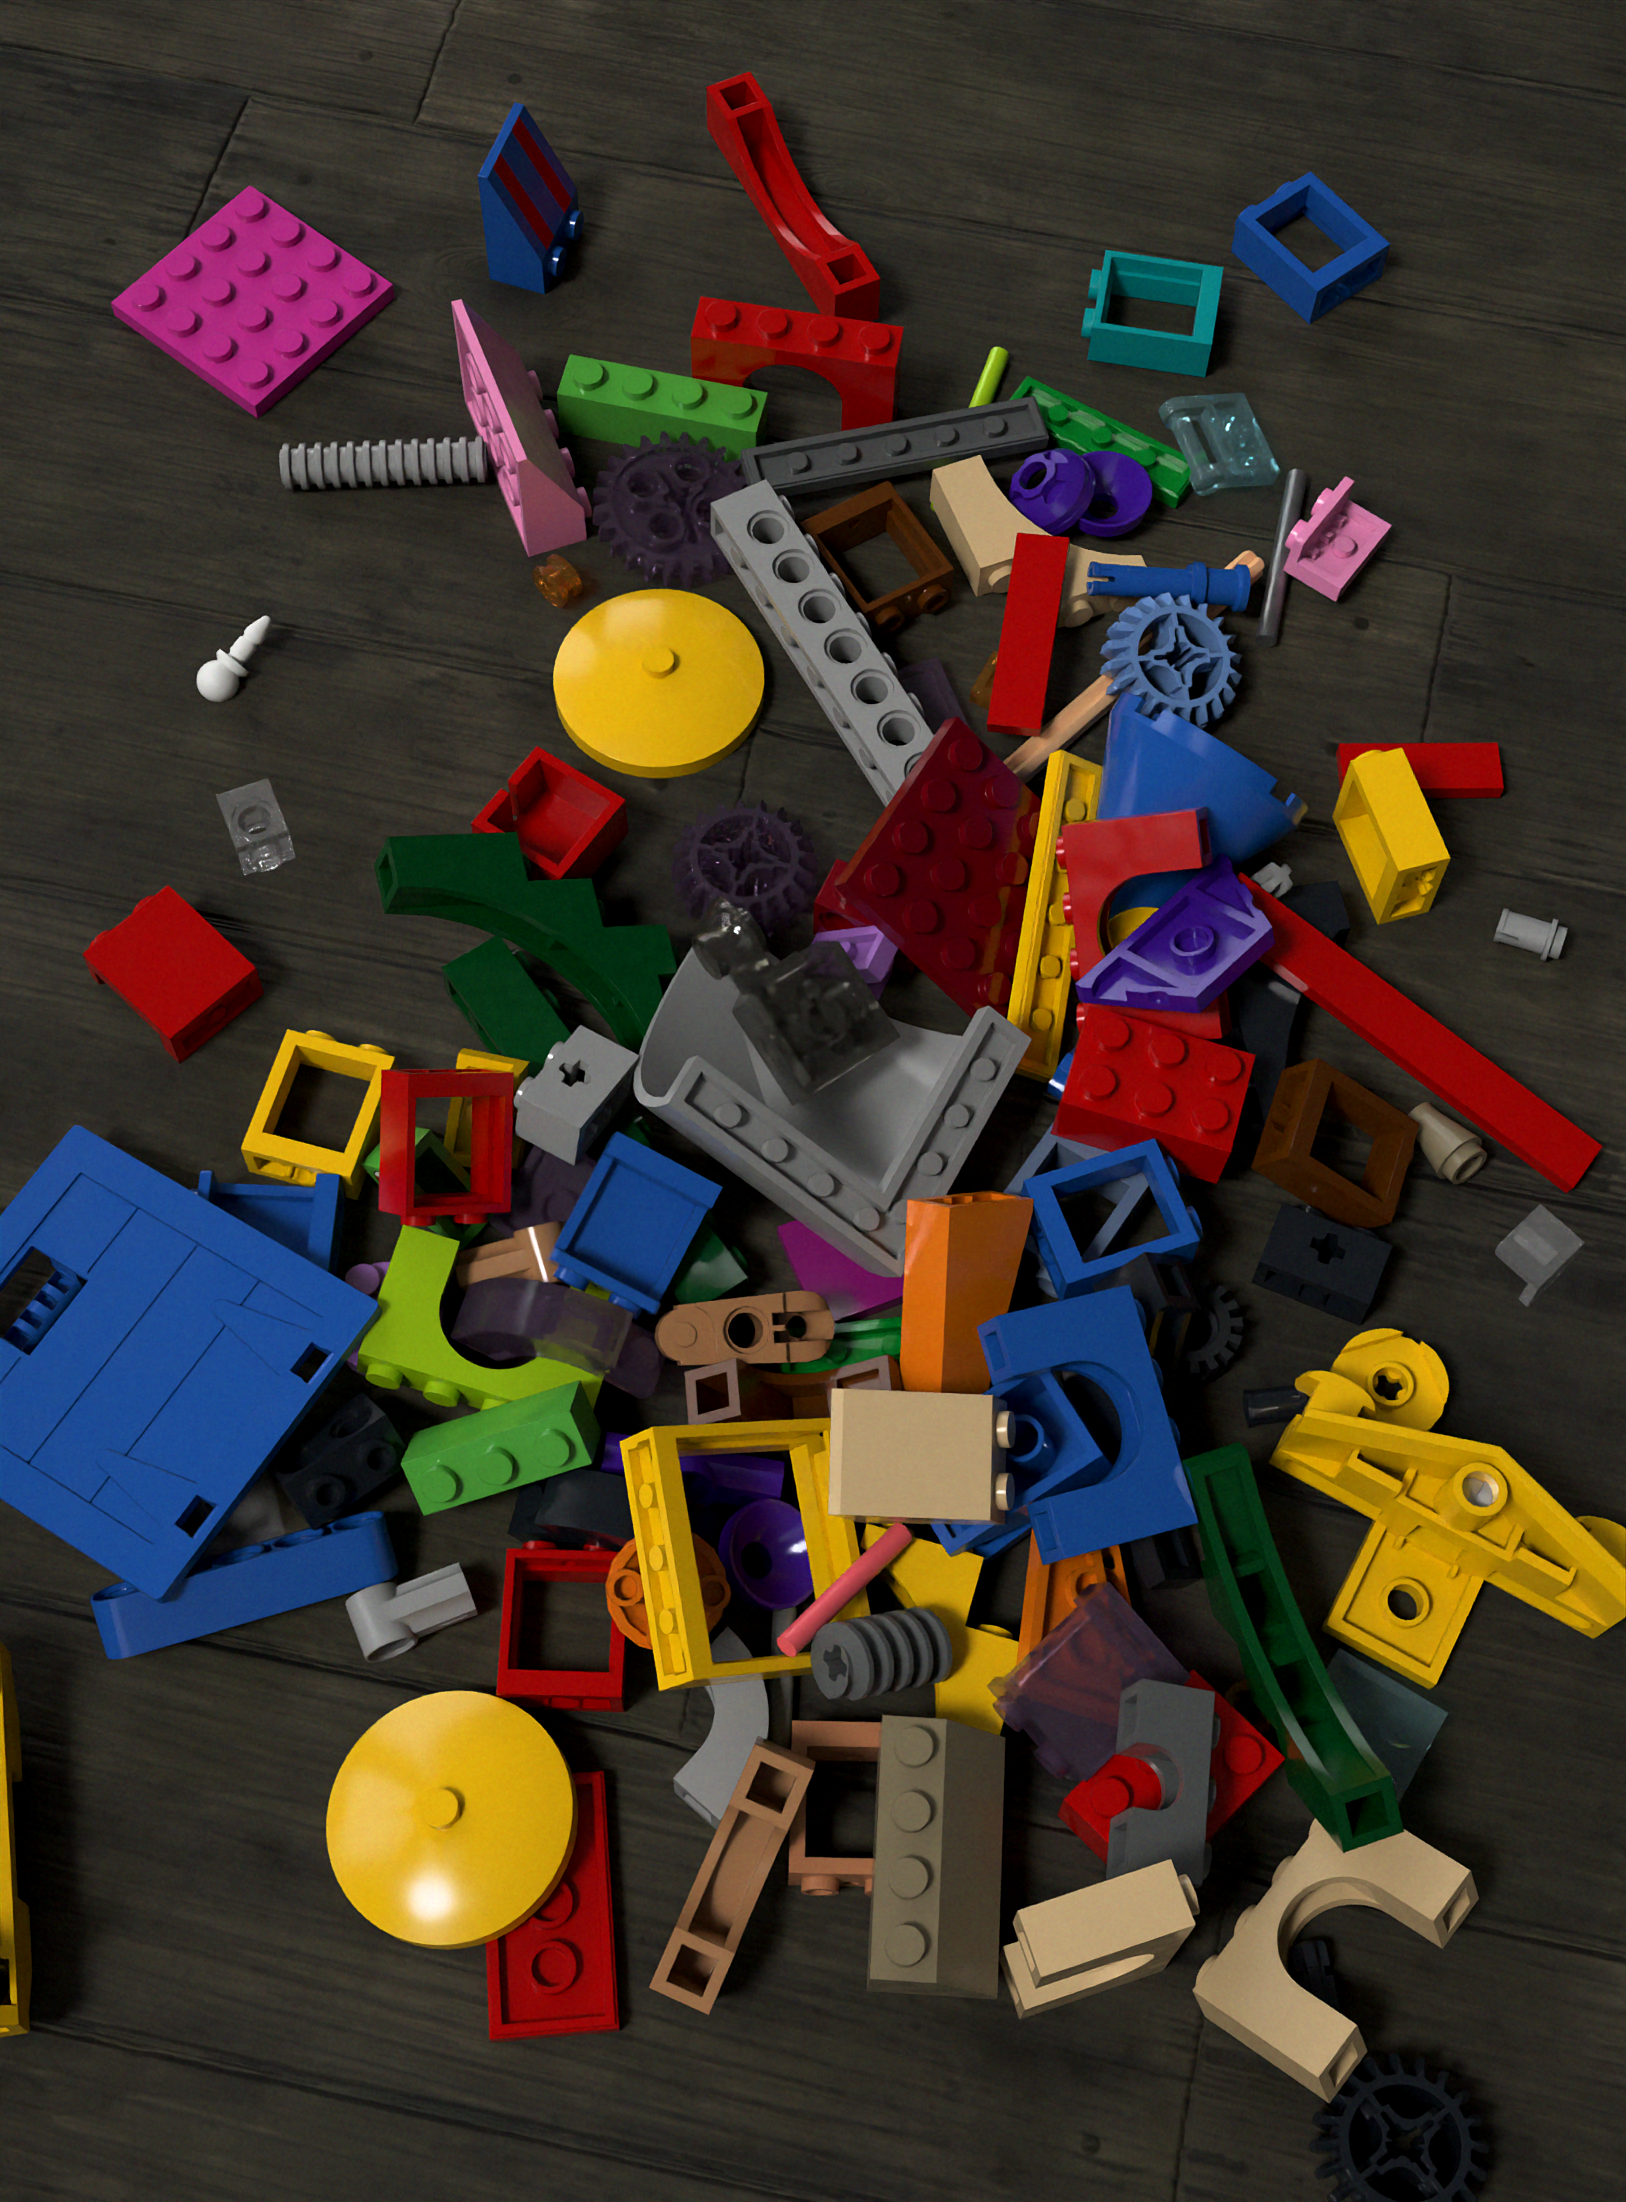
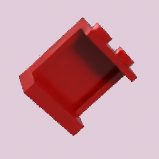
M169 885L165 886L157 894L142 899L135 906L131 915L112 930L100 933L92 941L89 949L82 953L92 978L99 985L106 983L159 1034L165 1050L179 1064L264 994L256 967Z

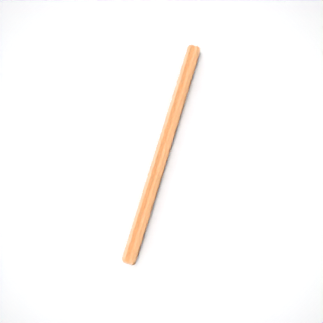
M1248 550L1242 552L1224 569H1234L1237 564L1247 565L1250 571L1251 586L1262 576V569L1265 564L1262 558L1257 557L1253 551ZM1208 605L1206 616L1212 620L1227 606ZM1152 632L1139 642L1138 656H1144L1150 651L1149 644L1153 641ZM1100 676L1042 727L1041 737L1032 736L1003 763L1026 784L1048 765L1050 753L1065 750L1115 705L1120 697L1119 694L1105 695L1107 687L1114 682L1113 678Z

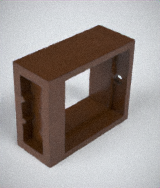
M888 480L799 523L801 533L803 535L808 533L815 541L820 554V562L827 573L833 572L840 579L846 594V602L854 613L860 612L865 617L870 627L872 638L878 635H889L896 631L904 622L922 613H933L951 599L954 568ZM886 531L920 578L867 604L833 557Z
M1318 1057L1282 1070L1251 1168L1340 1225L1348 1228L1356 1226L1365 1229L1382 1226L1392 1222L1393 1216L1399 1208V1195L1407 1167L1414 1156L1413 1146L1420 1124ZM1324 1106L1374 1138L1360 1188L1309 1156Z

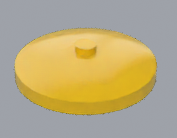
M648 589L630 592L614 597L589 611L572 627L559 648L553 672L556 708L559 718L570 738L582 751L600 764L624 774L644 778L685 776L719 763L732 754L747 739L756 725L763 706V659L759 647L747 627L733 613L720 604L706 597L681 590Z
M446 1691L419 1697L395 1708L372 1725L356 1742L337 1774L331 1791L326 1818L327 1846L333 1871L339 1885L353 1906L367 1920L391 1936L412 1945L430 1949L449 1950L481 1945L505 1935L524 1923L544 1904L560 1882L572 1855L577 1835L578 1799L576 1786L568 1762L556 1741L541 1724L518 1706L502 1698L474 1691Z

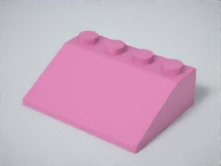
M462 299L452 301L465 403L478 435L483 436L484 441L487 443L489 462L528 557L587 540L585 518L592 517L591 505L584 487L575 488L571 479L575 477V469L567 447L559 449L555 439L559 438V432L552 410L550 408L542 410L539 401L543 400V395L536 372L534 370L526 372L519 353Z

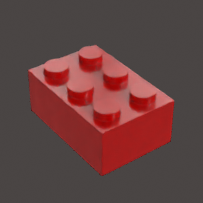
M1089 1006L1076 1043L1050 1134L1108 1152L1155 1138L1162 1156L1169 1155L1173 1159L1178 1173L1217 1184L1232 1150L1256 1055Z
M1193 1669L1178 1685L1215 1692L1214 1713H1217L1220 1718V1735L1215 1749L1211 1751L1209 1776L1214 1777L1216 1782L1214 1806L1210 1814L1207 1815L1205 1840L1210 1842L1270 1781L1286 1758ZM1115 1747L1064 1798L1057 1816L1107 1865L1110 1819L1131 1807L1157 1810L1161 1800L1159 1778L1155 1771L1144 1761L1116 1755Z

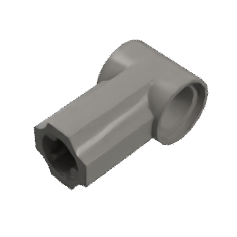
M459 1562L399 1586L394 1582H386L367 1587L352 1595L345 1604L365 1661L368 1663L395 1658L413 1648L417 1644L418 1638L478 1615Z

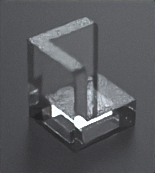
M1540 1204L1498 1244L1495 1254L1528 1283L1519 1297V1300L1528 1307L1571 1265L1585 1242Z

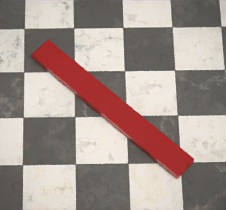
M1242 872L1237 876L1240 884L1245 883L1252 894L1255 908L1262 910L1273 928L1275 944L1258 960L1562 1191L1567 1193L1575 1187L1602 1148L1601 1144Z

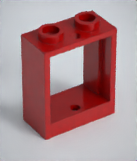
M489 1068L381 1070L380 1211L400 1215V1224L406 1226L436 1225V1216L453 1215V1222L481 1224L488 1222V1213L511 1212L514 1072ZM472 1097L470 1192L414 1194L416 1098Z
M546 1541L525 1542L522 1544V1549L507 1548L497 1697L524 1710L624 1713L628 1637L619 1631L613 1618L611 1622L609 1672L519 1669L525 1581L606 1583L611 1563L619 1552L592 1545H584L583 1550H558V1545Z

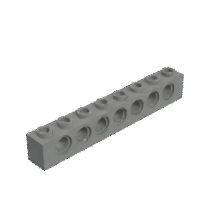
M767 479L712 502V537L882 803L887 807L935 736L925 722L924 711L918 698L911 692L907 694L899 683L897 669L893 660L886 652L880 654L876 648L865 617L860 612L854 613L846 602V594L840 579L833 572L827 573L820 562V554L815 541L808 533L804 535L795 524L792 507L784 495L777 496ZM763 542H771L773 544H764ZM787 581H797L800 583H788ZM813 620H822V621H825V623H815V622H812V621H813ZM838 660H849V661H851L852 663H847V664H845V663H840V662H837V661H838ZM864 700H875V701H877V702H879V703H878V704H867V703H864V702H862V701H864ZM898 740L906 743V745L896 746L890 744L889 741Z

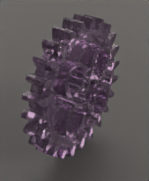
M662 431L659 444L653 445L649 438L643 435L640 439L639 451L625 443L622 446L621 459L609 456L607 471H599L597 488H594L592 506H594L592 521L594 525L599 526V542H611L609 551L611 559L626 555L625 571L629 572L638 565L644 567L643 580L647 582L653 577L655 572L662 573L664 586L669 587L674 575H681L685 586L691 587L693 574L699 573L707 583L712 580L713 567H716L724 574H728L731 565L711 535V523H706L703 520H711L712 502L748 487L745 475L740 476V459L725 463L727 448L722 446L713 453L707 451L708 438L703 437L696 446L689 445L687 432H682L678 443H671L666 431ZM682 479H691L695 482H687ZM635 494L647 495L648 497L642 498L636 496ZM656 535L668 536L671 539H660ZM687 535H688L689 539L692 541V543H690V542L688 541V539H687V537H686Z

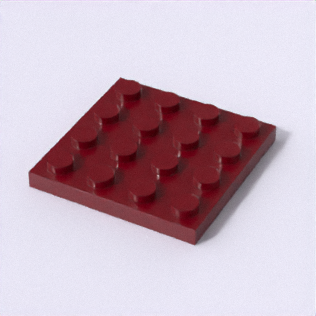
M957 716L945 720L834 884V887L968 1016L973 1018L978 1009L991 1006L1005 1017L1009 1009L1042 801Z

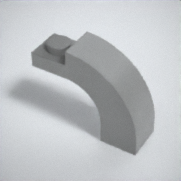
M728 1626L710 1644L713 1662L753 1658L741 1639ZM763 1680L703 1686L713 1704L715 1712L713 1724L704 1744L673 1778L674 1792L716 1830L757 1737L760 1736L767 1740L769 1738V1708Z

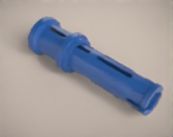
M1092 561L1088 567L1087 577L1108 578V582H1086V588L1089 596L1139 598L1150 596L1151 598H1157L1160 594L1169 592L1173 600H1177L1180 596L1189 594L1193 609L1199 604L1208 603V605L1230 606L1234 612H1243L1249 600L1251 578L1248 566L1243 564H1237L1234 569L1207 568L1205 563L1194 561L1192 564H1188L1186 569L1105 564Z

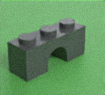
M1144 1678L1121 1691L1116 1755L1137 1758L1147 1763L1159 1778L1161 1800L1157 1810L1131 1807L1110 1819L1106 1881L1171 1859L1177 1876L1186 1874L1194 1889L1202 1886V1880L1207 1877L1212 1861L1211 1844L1205 1840L1207 1815L1212 1811L1216 1798V1782L1214 1777L1209 1776L1211 1751L1215 1749L1220 1735V1718L1217 1713H1214L1215 1692Z

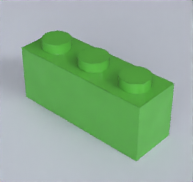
M578 1380L414 1432L401 1461V1466L421 1511L426 1516L592 1464L602 1431L582 1383Z

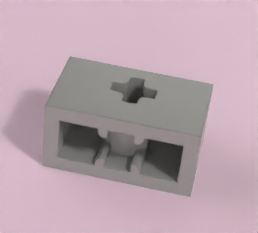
M580 1025L565 1043L558 1041L552 1047L545 1060L544 1068L534 1079L529 1076L520 1085L513 1101V1107L518 1109L515 1135L575 1166L633 1094L634 1071L640 1056Z

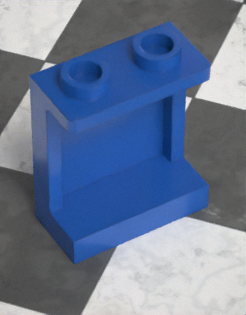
M618 1131L615 1132L608 1141L546 1261L557 1266L553 1276L582 1292L586 1291L589 1283L610 1294L606 1302L608 1306L633 1319L638 1320L642 1311L649 1315H656L661 1306L659 1302L708 1209L713 1207L723 1187Z
M201 1170L198 1189L191 1188L190 1191L338 1278L347 1196L339 1174H317L315 1187L221 1183L217 1181L214 1171Z

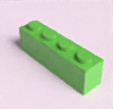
M570 354L557 391L561 433L742 468L740 462L741 450L764 446L768 432V392Z

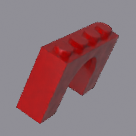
M700 296L691 332L692 378L750 389L751 373L757 369L771 365L798 366L821 375L839 392L842 400L841 431L896 421L899 407L904 327Z
M1206 806L1077 821L1061 826L1062 836H1058L1056 840V855L1060 869L1067 870L1069 892H1065L1063 895V913L1066 924L1068 926L1073 925L1076 948H1071L1070 970L1073 980L1079 981L1115 949L1109 930L1110 912L1117 894L1127 882L1138 875L1203 868L1213 863ZM1228 988L1200 1013L1084 1002L1078 1003L1076 1010L1079 1033L1089 1006L1204 1040L1223 1038L1232 1031Z

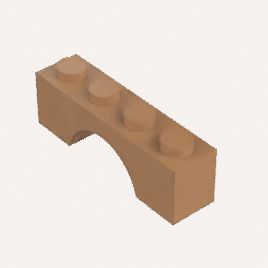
M760 1736L757 1737L649 1988L709 2015L761 1889L812 1777L816 1764L815 1761Z

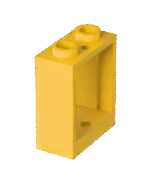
M1403 748L1386 752L1381 750L1365 752L1350 761L1332 818L1376 922L1380 925L1429 912L1451 857Z
M287 1029L241 1146L249 1172L305 1187H315L317 1174H339L347 1198L358 1200L368 1173L360 1164L374 1150L380 1140L381 1070L398 1069L396 1058L384 1049L374 1045L362 1044L359 1047L339 1043L330 1035L320 1031L309 1030L304 1034ZM300 1063L371 1082L344 1153L273 1135Z

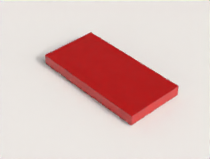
M604 1771L572 1773L578 1799L577 1835L567 1868L550 1897L524 1923L505 1935L486 1942L489 2038L491 2043L620 2031Z

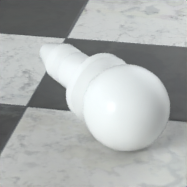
M262 616L244 630V635L240 636L232 645L230 653L226 654L219 649L216 652L217 660L209 661L200 668L196 683L203 697L213 702H223L236 694L239 687V677H246L249 673L243 667V663L251 658L257 650V645H261L266 638L271 625L269 616Z

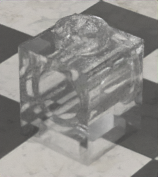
M268 778L216 795L224 824L244 875L256 871H270L278 868L285 861L296 858L289 830ZM266 828L265 831L259 834H249L255 829Z

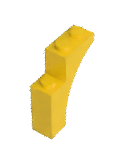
M867 1523L860 1544V1556L893 1524H881L878 1527ZM906 1527L912 1535V1541L876 1577L893 1592L905 1609L920 1606L931 1610L940 1618L948 1632L952 1645L953 1663L948 1677L943 1682L934 1684L935 1718L952 1720L1000 1736L1014 1685L1019 1642L1013 1640L1014 1636L1011 1632L994 1625L981 1624L977 1629L966 1626L984 1557L973 1554L974 1550L972 1548L954 1557H950L940 1540L937 1544L916 1538L915 1532Z

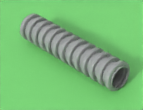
M466 436L460 437L459 442H452L451 437H444L443 443H436L435 438H428L427 443H420L418 438H413L411 444H404L403 439H396L393 445H388L387 440H380L379 445H372L370 440H364L363 446H356L355 441H348L347 446L341 447L338 441L332 442L330 447H324L322 442H316L314 448H308L306 443H300L298 448H292L290 443H284L279 453L281 481L285 485L286 490H293L295 485H301L303 490H309L311 484H317L319 489H325L326 485L333 483L334 488H341L343 483H349L351 488H357L359 482H365L367 487H373L375 482H381L383 487L390 486L391 481H397L399 486H405L407 480H413L414 485H421L422 480H429L431 485H437L438 479H445L447 484H453L454 479L461 478L462 483H469L470 478H477L479 483H485L486 477L489 474L487 443L484 441L483 436H476L475 441L468 442Z

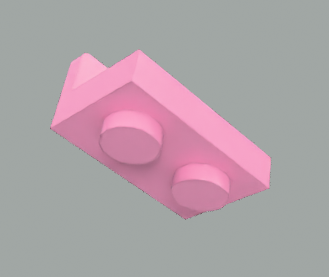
M1347 476L1344 477L1334 491L1326 488L1321 493L1312 508V518L1308 523L1300 519L1285 542V547L1290 549V553L1283 571L1335 602L1385 541L1392 526L1348 500L1355 481Z

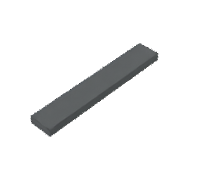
M1031 396L742 449L740 462L748 487L767 479L777 496L784 495L787 497L937 469L981 455L982 459L985 460L1047 448L1049 436L1036 397Z

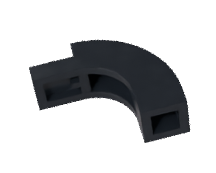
M576 1468L522 1485L507 1534L523 1543L529 1541L579 1543L620 1552L628 1541L635 1538L626 1479L623 1476ZM686 1498L691 1532L697 1534L712 1546L719 1557L720 1535L728 1520L709 1508Z

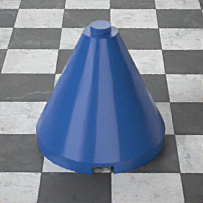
M1123 692L1109 714L1096 819L1206 806L1212 858L1214 860L1221 853L1228 856L1232 869L1240 866L1298 828L1309 808L1294 793L1290 794L1285 803L1272 796L1276 790L1274 785L1278 781L1272 775L1231 747L1174 713L1163 709L1161 714L1155 713L1149 719L1141 715L1140 712L1146 700L1127 692ZM1205 867L1135 876L1117 894L1111 908L1109 920L1115 915L1131 908H1160Z

